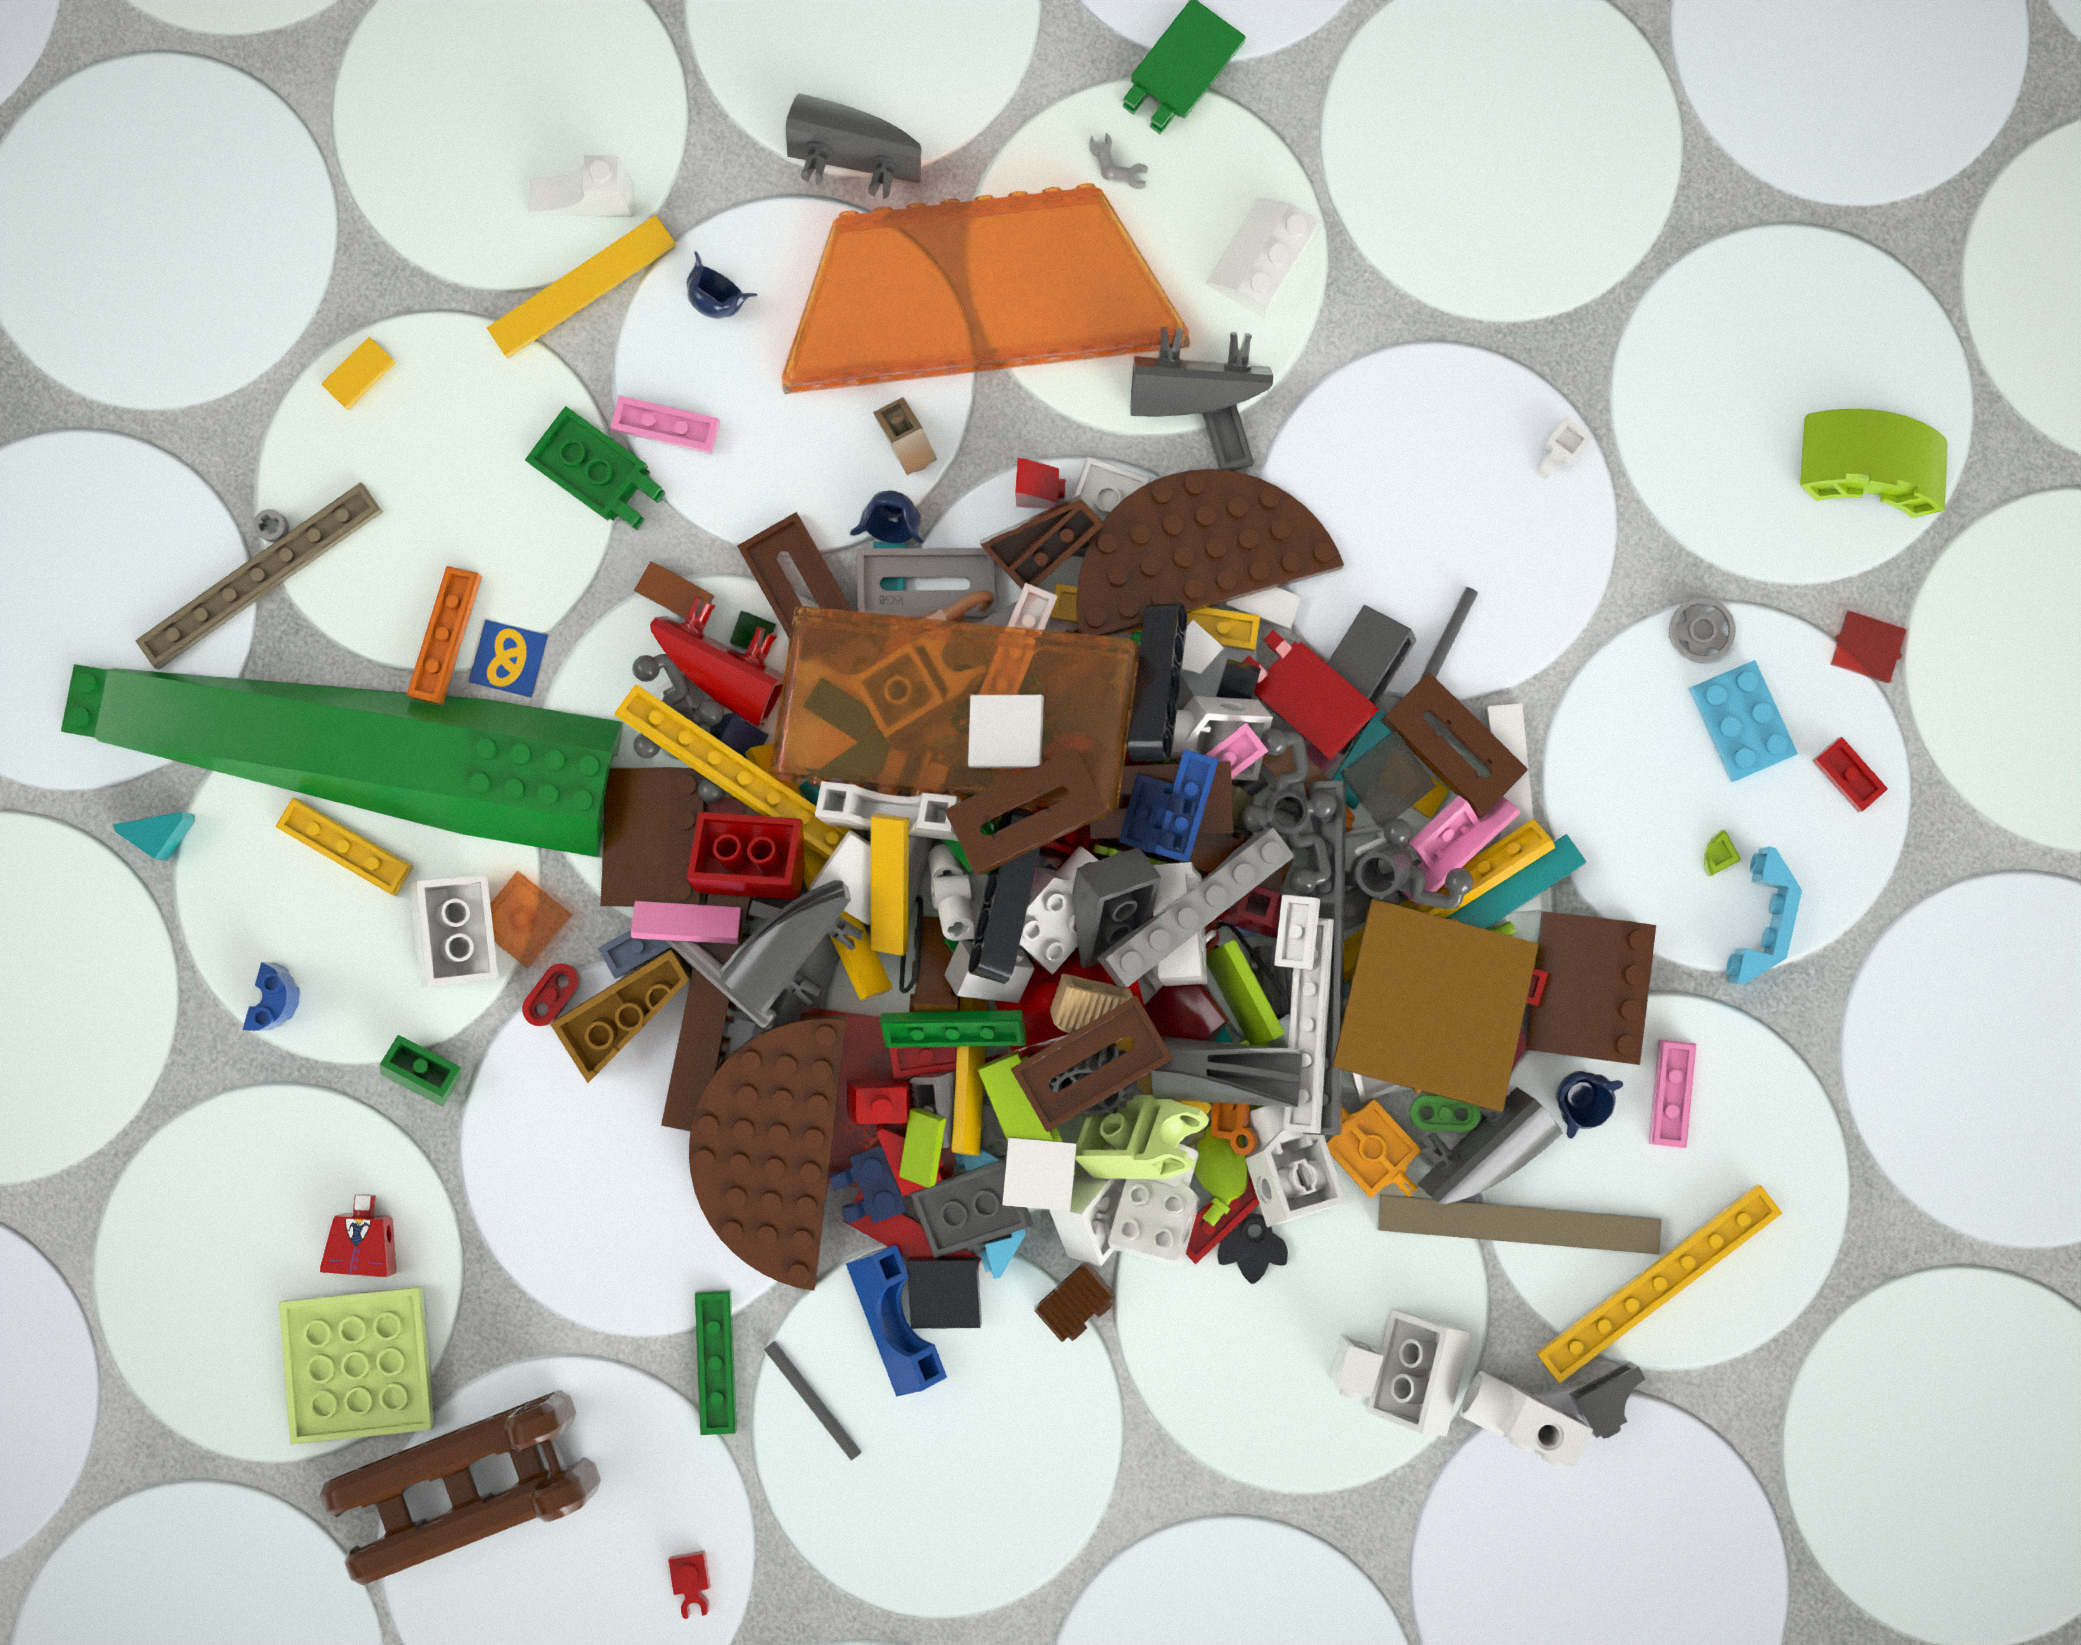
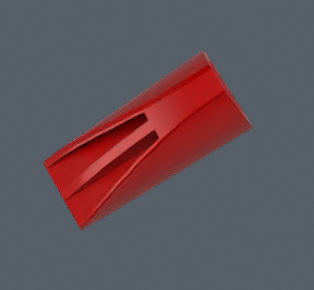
M695 596L684 623H680L668 616L655 617L652 620L650 629L655 639L668 657L696 686L733 713L740 715L743 719L758 727L760 724L764 725L779 700L789 676L766 666L764 663L774 640L777 638L776 634H768L762 643L766 629L757 627L746 653H740L705 635L703 630L716 605L712 602L706 603L701 611L704 598Z

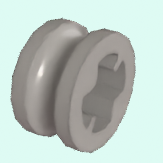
M263 510L254 519L253 526L255 532L259 537L268 542L275 543L289 533L288 520L275 510ZM270 518L275 522H279V526H274L277 528V531L273 534L264 530V526H268L266 521Z

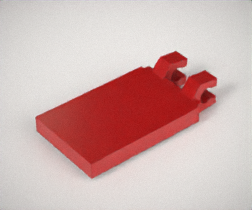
M1272 629L1263 640L1267 643L1268 648L1279 656L1276 662L1266 671L1250 655L1242 661V663L1261 668L1254 694L1331 761L1372 718L1378 709L1302 642L1298 644L1294 641L1290 646L1285 639Z

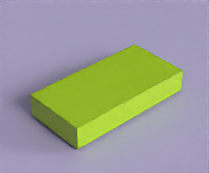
M918 1107L910 1110L899 1177L927 1188L935 1186L946 1118Z

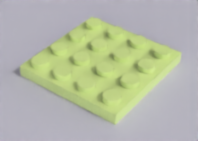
M423 1286L279 1302L290 1445L432 1430L435 1427Z

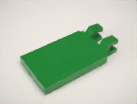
M1189 0L1131 74V82L1134 85L1123 99L1125 101L1123 108L1134 115L1148 95L1161 103L1151 117L1150 128L1161 135L1175 115L1181 116L1183 119L1189 115L1245 43L1246 36L1199 1Z
M567 406L562 409L525 458L529 465L605 520L611 519L614 521L618 516L636 530L639 529L645 519L627 505L635 492L639 489L656 503L666 493L661 489V486L647 477L650 471L647 470L648 465Z

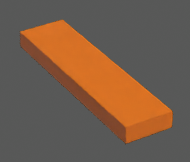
M446 566L406 694L409 698L443 706L482 579L479 573Z

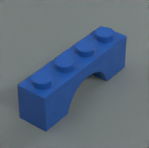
M897 1244L869 1252L846 1263L896 1397L923 1391L946 1379L947 1375L935 1344L920 1338L911 1329L904 1316L901 1292L909 1276Z

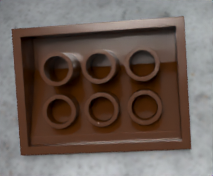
M610 768L605 794L600 906L634 907L635 901L705 905L706 893H697L686 878L698 812L709 813L710 803L703 801L698 794V785L705 776L693 768Z
M1541 911L1538 935L1539 945L1535 969L1548 972L1539 1005L1530 1004L1526 1035L1527 1046L1525 1050L1640 1065L1656 925Z

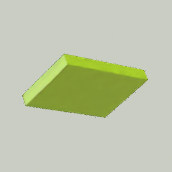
M1232 940L1207 952L1206 964L1249 1044L1260 1045L1284 1035V1030L1238 943Z

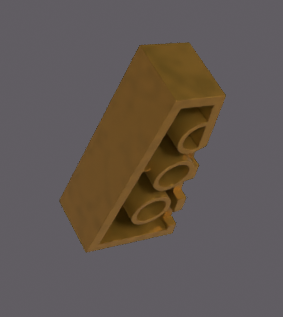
M674 948L659 955L550 1024L587 1084L691 979L692 972Z

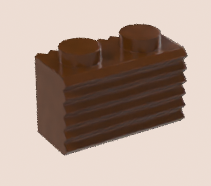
M1083 1262L1035 1305L1034 1311L1061 1342H1064L1067 1338L1074 1341L1088 1328L1084 1323L1093 1314L1099 1318L1113 1306L1114 1303L1110 1299L1115 1294L1089 1263Z

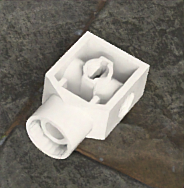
M1193 696L1183 710H1177L1173 749L1170 759L1181 760L1184 749L1206 754L1245 723L1261 739L1262 734L1270 729L1273 717L1259 700ZM1264 755L1233 779L1258 781Z
M1081 846L1073 852L1058 871L1037 867L1035 884L1032 885L1019 947L1052 975L1078 946L1072 895L1077 868L1088 862L1099 861Z
M1264 1106L1250 1112L1249 1126L1255 1132L1258 1143L1255 1151L1250 1153L1245 1161L1267 1227L1322 1212L1346 1202L1324 1135L1303 1134V1132L1283 1131L1284 1106Z
M1179 1144L1177 1149L1186 1151L1189 1158L1195 1161L1193 1168L1188 1172L1167 1179H1126L1108 1239V1244L1114 1250L1182 1268L1200 1204V1199L1190 1188L1199 1152Z
M1480 1371L1472 1380L1460 1409L1461 1417L1499 1436L1505 1437L1510 1440L1509 1443L1529 1453L1531 1447L1534 1448V1452L1541 1456L1542 1460L1559 1469L1562 1468L1563 1464L1575 1469L1593 1431L1592 1428L1578 1417L1483 1371ZM1546 1425L1545 1430L1538 1434L1541 1427Z

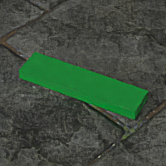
M1022 1010L882 1013L880 1018L886 1048L1025 1046L1027 1040Z
M731 1290L696 1291L695 1315L700 1435L734 1434L737 1432Z

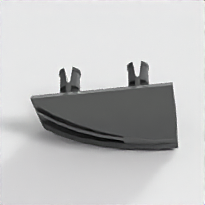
M801 93L796 95L790 107L785 127L787 157L806 160L804 169L801 172V178L808 183L813 171L816 170V184H820L823 180L826 165L871 173L873 175L868 192L875 197L880 185L883 184V199L889 197L893 178L916 183L921 182L922 149L920 143L906 132L879 117L856 108Z
M1161 327L1159 357L1134 356L1130 416H1180L1229 407L1269 390L1273 385V372L1269 366L1248 364L1252 334L1244 333L1241 348L1238 349L1237 333L1230 332L1228 362L1217 363L1181 360L1180 350L1183 329L1176 327L1172 344H1169L1168 328Z
M834 880L809 891L785 906L760 926L735 951L721 968L722 976L720 979L739 997L763 1013L768 1011L784 989L803 1000L808 1006L813 1003L812 995L808 992L818 996L822 987L797 971L823 936L829 934L847 946L848 949L853 950L855 948L854 940L849 936L861 941L864 935L863 930L858 929L839 916L851 901L848 886L841 880Z
M825 934L797 971L822 987L818 996L808 992L812 995L813 1003L808 1006L803 1000L784 989L770 1007L776 1012L777 1017L767 1028L760 1027L740 1009L728 1008L727 1016L755 1023L751 1038L773 1026H780L807 1017L825 990L840 959L830 935Z
M1160 1036L1173 1059L1151 1072L1152 1090L1155 1099L1298 1107L1302 1050Z
M1516 1087L1506 1097L1503 1112L1499 1113L1478 1107L1486 1117L1451 1151L1439 1139L1436 1133L1428 1134L1427 1136L1434 1145L1435 1151L1422 1142L1419 1143L1418 1148L1434 1163L1435 1167L1417 1184L1440 1204H1448L1469 1198L1505 1180L1528 1164L1563 1134L1561 1128L1535 1098Z

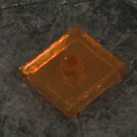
M516 871L490 903L494 942L526 968L531 967L573 915L520 871Z

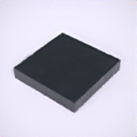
M978 1256L909 1257L907 1259L911 1329L981 1328L982 1313Z

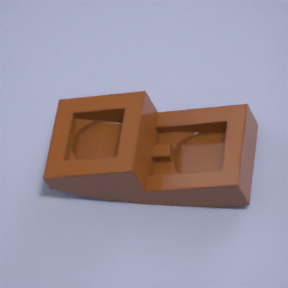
M650 561L634 589L639 595L666 608L683 619H686L695 596L704 598L701 611L706 603L712 602L715 597L713 594Z

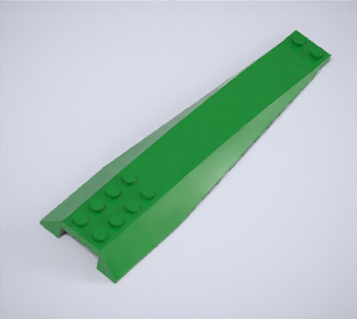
M74 664L61 732L96 738L99 742L462 835L599 858L604 833V823L600 822L611 759L612 755L618 756L623 722L489 699L445 696L442 706L411 699L406 695L407 692L118 668L106 670Z

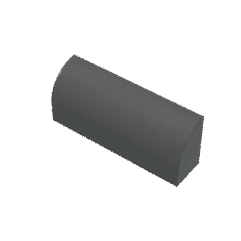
M1364 604L1327 664L1376 705L1416 642V638L1411 628ZM1359 731L1340 750V754L1345 755Z

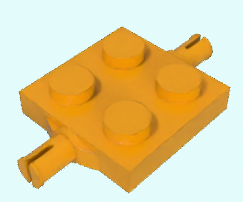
M1374 1098L1359 1111L1351 1114L1342 1106V1135H1332L1326 1141L1332 1158L1369 1198L1376 1195L1384 1186L1395 1183L1407 1198L1410 1197L1413 1193L1404 1185V1182L1413 1192H1416L1418 1186L1404 1172L1409 1163L1422 1152L1418 1145Z

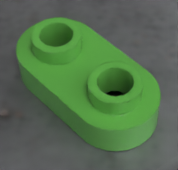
M1421 1095L1410 1104L1409 1118L1417 1128L1426 1131L1468 1132L1478 1125L1481 1111L1477 1106L1437 1095ZM1424 1106H1429L1432 1110V1115L1428 1119H1423L1420 1115V1110ZM1460 1107L1465 1108L1467 1112L1463 1120H1458L1455 1116L1456 1110Z

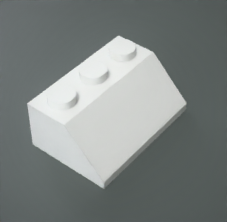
M1258 197L1205 285L1264 319L1316 234L1320 220L1291 203Z
M487 875L423 880L410 884L420 988L498 979Z
M1391 1309L1381 1354L1384 1357L1366 1413L1420 1434L1447 1436L1472 1332L1437 1320Z

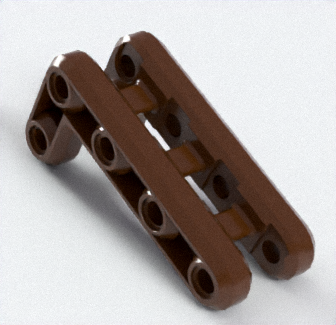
M562 1390L546 1394L325 1482L320 1497L327 1513L334 1517H339L347 1510L360 1505L364 1508L375 1504L385 1529V1534L377 1541L362 1547L357 1545L348 1550L344 1564L350 1580L359 1585H365L529 1520L539 1518L544 1522H550L581 1509L598 1491L601 1478L595 1462L586 1457H582L571 1465H565L556 1438L574 1422L576 1410L571 1396ZM537 1444H540L543 1448L550 1467L549 1470L545 1469ZM508 1452L519 1481L512 1488L493 1495L490 1492L480 1496L471 1474L470 1466L478 1459L493 1453L500 1455ZM438 1478L443 1479L452 1508L445 1514L428 1521L424 1518L414 1522L403 1496L404 1491L412 1485L427 1479L430 1482Z

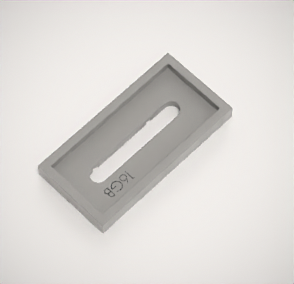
M863 548L856 550L858 619H922L928 612L944 610L964 596L979 590L992 592L995 600L988 609L982 612L978 609L982 603L976 605L964 613L965 618H987L996 613L995 560L984 548ZM948 577L966 578L970 582V587L967 590L886 591L880 587V581L884 578Z

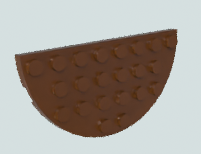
M1201 469L1171 474L1156 479L1127 496L1103 520L1104 526L1092 537L1083 558L1077 586L1076 612L1082 643L1143 626L1144 611L1147 605L1183 603L1186 613L1337 571L1344 567V563L1330 534L1315 515L1300 501L1276 485L1251 475L1229 470Z
M825 1015L805 1017L802 1020L773 1026L742 1044L718 1068L705 1088L697 1105L689 1138V1165L694 1192L709 1225L720 1240L743 1262L761 1274L778 1282L815 1291L847 1016Z

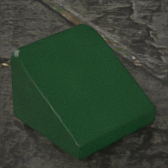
M741 610L730 643L732 646L747 651L757 627L766 629L762 640L763 643L768 634L774 633L776 624Z

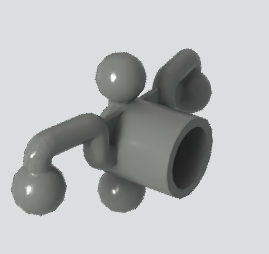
M659 654L654 657L642 655L635 659L632 665L633 675L642 682L653 681L660 673L661 668H664L675 690L665 695L661 700L700 728H702V724L705 726H715L721 722L724 717V710L722 705L715 700H704L698 705L696 713L692 711L686 700L689 694L688 684L681 670L667 654ZM641 733L634 740V750L642 758L655 757L662 750L666 756L680 760ZM706 777L698 785V794L707 803L719 802L725 795L724 789Z
M1271 728L1266 730L1260 739L1268 750L1266 754L1278 756L1288 746H1291L1295 771L1281 774L1276 781V792L1269 795L1263 801L1262 806L1257 804L1246 806L1242 810L1240 821L1242 826L1250 832H1259L1264 828L1274 827L1279 836H1286L1291 846L1295 848L1312 847L1317 871H1313L1308 867H1298L1291 873L1289 878L1290 886L1296 893L1309 894L1315 889L1316 885L1325 883L1331 875V865L1323 838L1319 834L1314 833L1311 814L1319 818L1332 816L1337 808V800L1331 792L1326 790L1315 792L1311 799L1308 800L1303 782L1309 775V764L1303 738L1295 732L1284 733L1278 728ZM1283 797L1292 799L1298 806L1299 819L1297 824L1293 826H1285L1275 817V805Z
M1394 818L1386 823L1383 831L1388 843L1377 847L1368 854L1357 856L1353 860L1351 871H1345V885L1356 886L1359 884V887L1365 893L1371 895L1373 899L1398 905L1400 901L1399 893L1397 892L1399 890L1410 893L1412 899L1417 903L1444 909H1454L1462 903L1464 895L1473 886V877L1469 871L1463 868H1455L1450 870L1445 878V885L1450 895L1425 891L1426 878L1424 872L1419 867L1413 865L1410 854L1402 847L1411 836V827L1407 821L1401 818ZM1379 858L1391 864L1395 879H1388L1380 873L1378 868Z

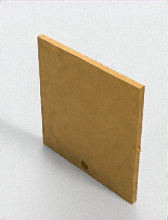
M1372 898L1369 902L1332 1067L1411 1088L1415 1093L1422 1091L1499 1113L1503 1112L1539 944L1464 924L1456 918L1450 920Z

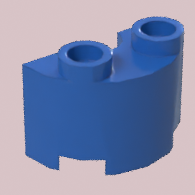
M261 962L255 986L261 990L262 999L258 1005L249 1006L243 1030H272L293 1017L299 1005L300 990L299 987H296L294 979L288 973L289 970L275 962Z

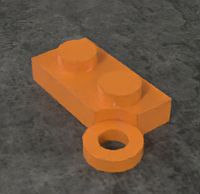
M1212 1103L1211 1137L1230 1139L1233 1151L1239 1155H1248L1257 1148L1258 1140L1255 1132L1251 1128L1246 1127L1249 1126L1250 1105ZM1241 1134L1245 1135L1248 1139L1246 1147H1243L1239 1142Z

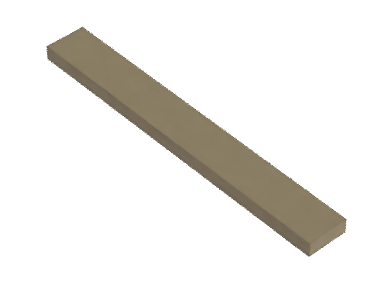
M362 482L358 483L146 632L135 642L151 665L157 670L161 669L377 517L383 510Z
M1380 1194L1377 1230L1659 1254L1662 1219L1464 1201L1440 1204L1434 1199L1407 1198L1405 1196Z

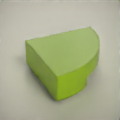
M1725 829L1719 831L1710 839L1704 853V867L1708 877L1742 860Z

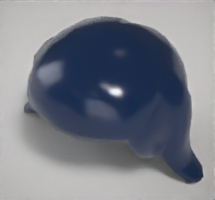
M694 251L696 262L687 278L686 286L688 300L699 313L714 319L731 317L740 310L743 303L749 297L758 296L757 293H742L728 278L704 266L699 253Z
M894 490L881 491L871 498L862 512L858 526L850 531V535L855 536L866 531L874 538L887 543H903L914 538L915 541L922 544L923 541L918 536L921 515L908 496ZM891 518H897V522H894V521L889 520V519H891Z
M1576 1071L1563 1078L1557 1088L1556 1100L1562 1120L1567 1125L1566 1134L1569 1139L1575 1137L1579 1128L1592 1129L1601 1126L1611 1117L1616 1103L1614 1091L1623 1087V1082L1620 1080L1610 1081L1602 1074Z

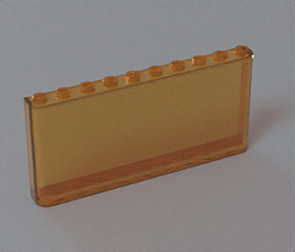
M796 606L792 620L769 773L775 776V780L782 783L796 784V779L798 778L809 780V785L820 787L821 781L851 784L864 788V786L876 787V792L896 796L898 795V790L911 791V797L919 796L922 793L957 796L961 801H964L1031 769L968 767L970 696L1042 695L1044 697L1042 763L1076 748L1108 814L1117 815L1140 646L1135 641L1117 637ZM1065 788L1057 789L1019 808L1034 812L1036 811V806L1050 807L1065 800L1069 796V791ZM1106 816L1100 818V820H1105Z

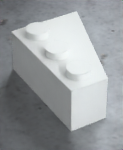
M1192 862L1153 865L1161 876L1153 916L1166 909L1203 880ZM1205 927L1153 967L1154 975L1159 976V979L1165 986L1207 984Z

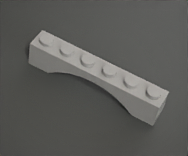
M1274 827L1257 832L1234 850L1226 860L1186 894L1146 923L1125 935L1098 956V961L1118 987H1129L1294 857L1293 853Z

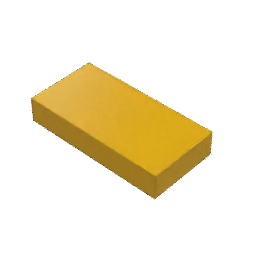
M369 336L321 385L345 409L349 410L396 362Z

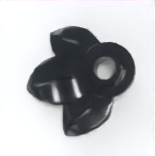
M1251 1213L1238 1224L1237 1230L1228 1233L1220 1241L1217 1258L1220 1265L1237 1262L1244 1278L1250 1284H1255L1265 1274L1269 1263L1279 1266L1286 1265L1288 1249L1284 1240L1272 1232V1226L1267 1227L1263 1215ZM1253 1224H1257L1261 1228V1232L1257 1237H1251L1248 1234V1228Z

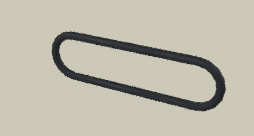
M920 896L916 897L914 903L915 905L918 902L915 968L910 983L904 988L906 954L901 955L899 990L902 994L908 993L913 988L920 971L923 899Z
M1223 921L1217 923L1213 928L1216 931V935L1219 928L1223 926L1229 927L1280 991L1285 1005L1283 1011L1276 1015L1278 1020L1285 1017L1290 1006L1289 996L1285 989L1234 925ZM1215 936L1211 939L1214 949L1219 947Z

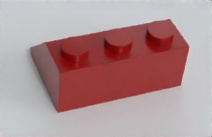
M698 812L686 877L697 893L792 900L800 897L805 870L802 819Z

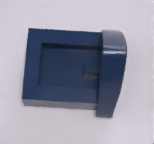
M727 713L720 723L710 726V734L744 758H746L745 752L751 747L764 745L769 734L741 720L742 717L737 713Z

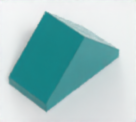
M177 812L113 824L117 834L153 859L168 861L194 824L195 815Z

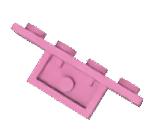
M1458 796L1445 807L1442 812L1408 842L1421 861L1417 867L1425 874L1424 890L1436 892L1445 883V878L1450 870L1463 867L1520 814L1517 806L1502 797L1482 818H1479L1474 813L1469 803L1461 796ZM1401 891L1405 896H1407L1410 900H1412L1416 905H1418V906L1421 905L1420 903H1417L1414 899H1412V896H1411L1410 893Z

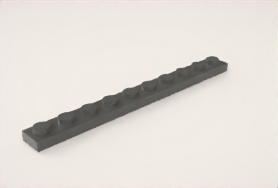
M1309 781V800L1315 792L1326 790L1335 796L1337 808L1334 814L1327 818H1319L1311 814L1314 833L1319 834L1326 845L1331 865V875L1325 883L1316 885L1315 889L1307 894V897L1320 899L1318 918L1333 919L1334 925L1321 1133L1303 1132V1134L1339 1136L1342 1135V1070L1333 1068L1332 1063L1343 1019L1346 782ZM1308 847L1307 867L1317 871L1312 847Z

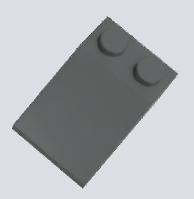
M1139 847L1125 852H1118L1111 857L1096 862H1088L1077 868L1072 895L1080 964L1083 969L1100 964L1097 959L1098 956L1125 935L1152 918L1161 876Z

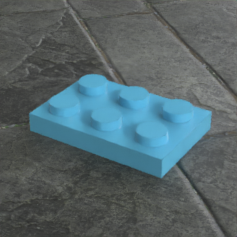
M1755 660L1689 688L1731 783L1798 754Z

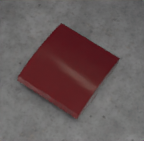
M1202 984L1163 985L1145 1004V1011L1160 1036L1213 1041L1229 1021V1018Z

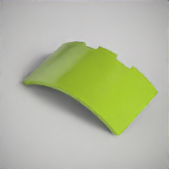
M1832 409L1809 413L1804 418L1800 485L1815 501L1832 498H1862L1863 493L1879 495L1880 502L1902 510L1911 518L1945 511L1948 442L1940 432L1924 422L1888 411Z

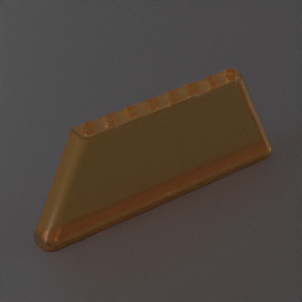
M1093 183L1080 184L1075 189L1070 190L1050 187L1043 189L1041 193L1028 194L1026 191H1015L1009 193L1008 197L994 198L992 195H981L975 197L974 201L960 202L958 199H947L941 201L940 205L927 206L925 203H912L907 205L906 209L893 210L891 207H878L873 209L871 213L859 214L857 211H844L839 213V217L832 222L781 375L782 389L784 394L1155 352L1160 351L1161 327L1168 328L1169 344H1172L1176 327L1183 329L1181 348H1189V329L1102 189L1096 188Z

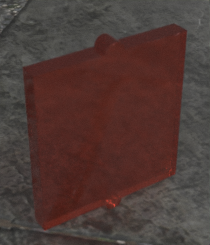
M1847 611L1840 634L1835 636L1837 644L1830 665L1888 684L1891 681L1897 660L1902 657L1899 652L1906 629Z

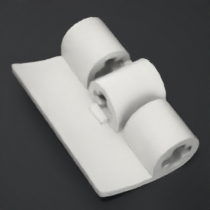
M946 844L938 845L929 852L928 861L932 876V903L934 909H938L943 935L952 941L974 939L988 875L981 874L976 877L974 873L969 872Z

